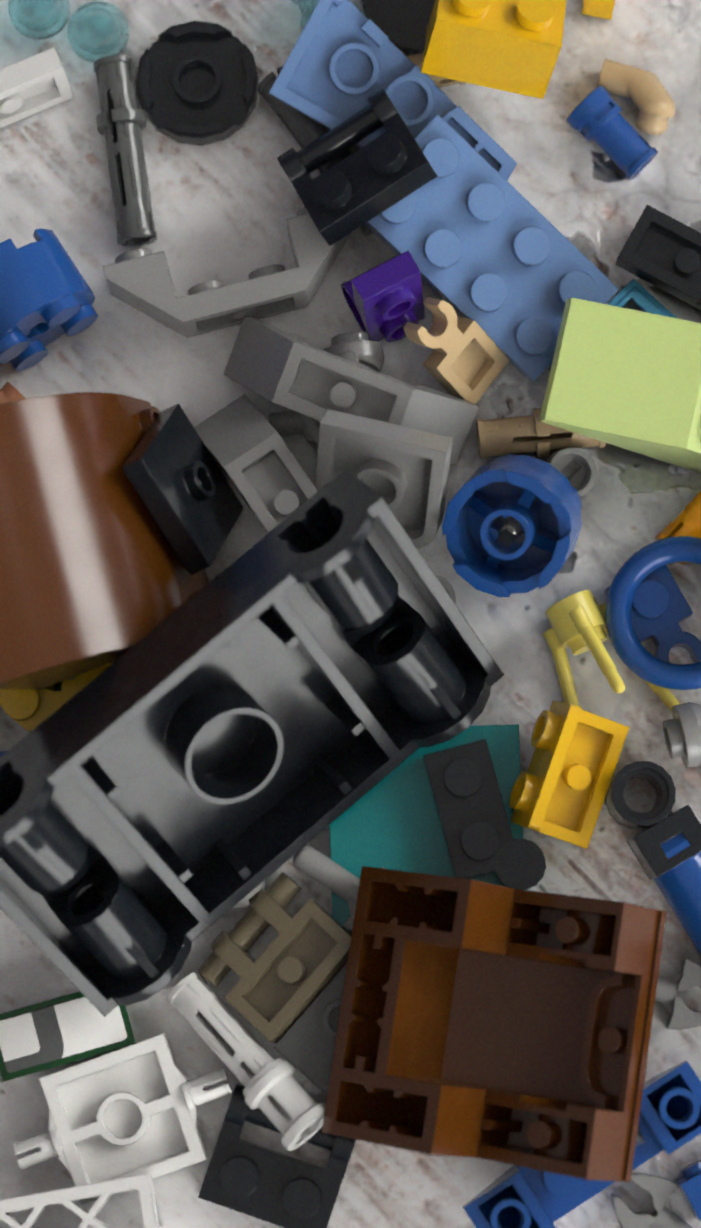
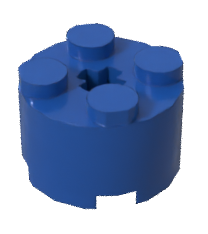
M36 229L33 237L37 242L29 243L18 249L11 239L0 243V365L11 363L16 372H21L38 364L48 354L45 346L60 338L63 334L74 336L89 328L98 317V314L92 307L95 300L92 290L53 230Z
M508 454L497 457L478 468L448 503L442 524V534H446L447 549L454 560L452 566L456 573L476 590L497 597H509L512 593H527L538 587L540 589L548 585L560 571L576 546L582 527V503L578 490L570 484L568 478L550 463L526 455ZM508 516L517 519L521 523V530L517 535L506 530L509 521Z

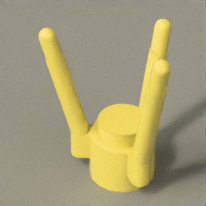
M590 589L572 594L545 611L552 628L545 631L543 636L553 654L563 701L578 707L579 702L566 651L568 646L573 655H579L590 650L613 691L620 694L625 690V684L603 645V642L608 639L605 618L606 603L598 605ZM645 681L670 711H672L673 706L680 704L669 689Z

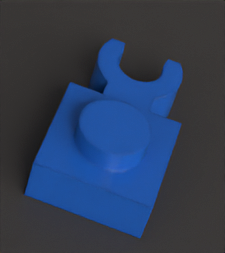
M661 566L651 572L636 590L631 607V620L634 632L640 643L650 638L653 640L656 646L654 656L658 659L671 663L669 660L670 649L682 647L689 652L694 663L701 661L700 640L691 633L683 632L678 624L689 618L693 612L667 566ZM610 586L607 587L604 591L606 596L608 595Z

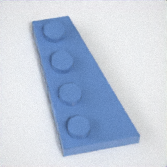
M319 0L268 95L331 130L370 105L367 98L383 88L414 139L438 114L508 181L517 162L464 110L457 107L434 84V81L427 74L421 73V68L409 60L371 19H368L349 0ZM381 127L355 145L360 148L364 147L387 132L385 127Z

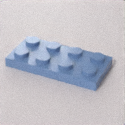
M437 114L415 138L437 177L366 222L365 225L397 255L409 251L421 271V278L446 302L452 305L458 314L475 320L509 358V362L530 382L535 381L550 365V361L554 356L566 300L577 298L606 304L619 288Z

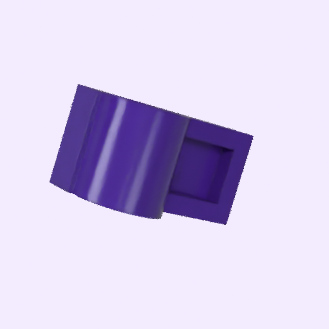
M409 251L395 256L341 284L342 292L362 332L368 333L369 340L379 342L385 339L387 342H394L406 337L403 327L407 322L419 325L418 321L425 318L421 271Z

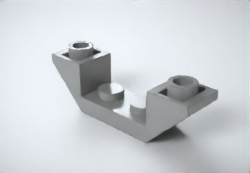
M303 207L297 211V217L286 219L288 238L296 268L285 270V266L281 264L264 266L252 271L248 275L249 280L226 286L222 280L202 282L191 287L188 290L187 296L179 298L176 297L164 251L153 254L150 249L127 251L115 258L116 263L103 266V270L112 296L184 337L189 338L240 325L246 315L259 320L307 307L351 233L329 246L318 231L307 209Z
M247 315L244 317L223 375L275 404L319 421L322 420L327 409L451 437L453 442L450 464L457 466L478 413L479 405L422 383L416 387L303 343L305 338Z
M245 394L194 427L227 482L231 481L267 534L318 492L281 436Z

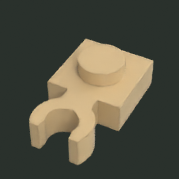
M427 297L423 303L433 314L431 328L427 331L422 325L407 322L403 327L404 332L413 343L429 347L433 350L422 365L443 388L453 396L476 404L509 362V358L475 320L461 316L457 319L455 309L448 302Z

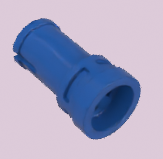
M600 86L571 112L566 121L574 130H578L588 142L594 140L625 173V177L630 180L654 159L658 151L652 148L620 114L623 109L610 97L611 94L603 86Z

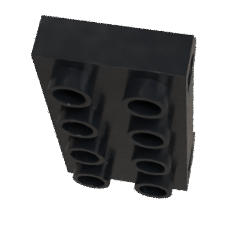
M344 469L0 757V908L104 1017L118 1005H130L147 1000L165 988L181 971L191 951L192 942L417 749L449 741L466 730L483 712L490 697L491 686L504 676L499 666L380 495L347 469Z

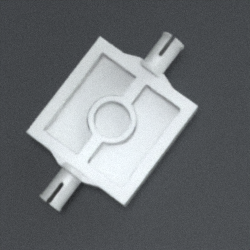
M164 1033L39 1078L50 1110L49 1131L21 1142L13 1143L15 1156L37 1147L41 1148L38 1152L17 1159L18 1165L21 1170H25L27 1167L58 1156L62 1164L71 1173L74 1185L81 1186L151 1173V1178L154 1179L204 1161L208 1157L197 1127V1106L222 1096L233 1094L230 1082L205 1090V1086L227 1079V1072L224 1067H221L219 1070L188 1081L187 1077L176 1066L166 1034ZM99 1196L81 1199V1205L97 1200Z

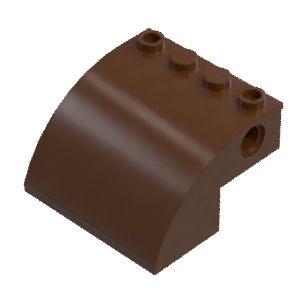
M84 392L56 394L0 404V689H44L108 663H114L209 583L205 569L192 575L186 570L123 471L124 464L160 414V411L156 407L151 406L150 402L114 393Z
M362 866L322 1132L429 1155L477 1157L585 1180L631 1182L667 912L625 902L520 890L472 879Z

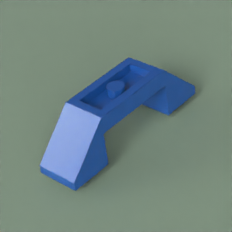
M685 1060L644 1082L639 1128L641 1135H644L645 1142L635 1147L632 1170L661 1151L668 1155L701 1134V1081L688 1061ZM513 1165L465 1204L463 1208L476 1228H556L553 1224L555 1221L616 1181L585 1180Z

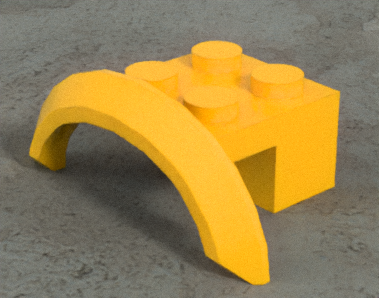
M435 0L427 26L421 73L543 99L562 48L567 0ZM583 0L582 14L612 20L615 0Z

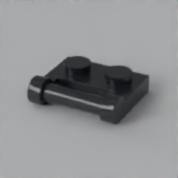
M383 88L367 98L370 105L298 152L292 147L277 157L279 164L294 186L318 231L329 246L437 177V174ZM381 127H385L387 132L315 179L312 178V172Z
M237 1083L198 1198L284 1228H327L356 1139L323 1133L321 1128L306 1141L309 1144L331 1151L326 1168L239 1139L245 1121L278 1133L280 1132L259 1108H249L244 1102L243 1090L245 1087Z

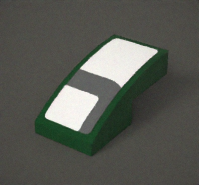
M79 991L0 1014V1083L136 1044L126 1006L118 1005L104 1017Z

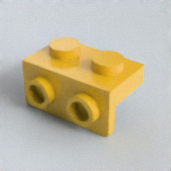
M552 700L549 711H542L534 725L531 745L536 749L528 771L521 772L513 785L509 805L514 811L510 822L587 849L630 727L584 711L576 705Z

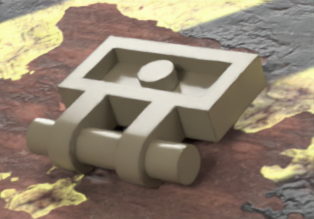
M284 872L276 878L267 890L261 889L249 900L250 910L229 934L222 931L210 945L213 952L197 969L214 986H218L231 970L238 974L241 978L224 998L269 1042L276 1044L346 965L352 936L348 930L312 899H309L298 913L293 916L286 906L302 888ZM271 925L279 934L258 959L255 960L248 950Z

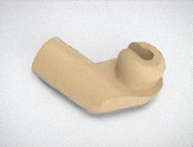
M608 59L604 60L596 88L603 86L610 93L631 98L639 108L635 121L639 130L653 135L664 133L668 128L669 117L675 116V101L659 78L650 71Z

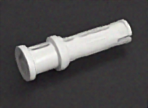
M199 972L190 973L172 988L167 996L168 1003L179 1011L206 1042L207 1046L215 1052L244 1085V1102L250 1109L259 1108L283 1135L281 1144L287 1151L297 1149L322 1128L326 1103L317 1104L293 1077L295 1068L289 1061H284L281 1058L274 1060L245 1028L238 1017L230 1011L206 984Z

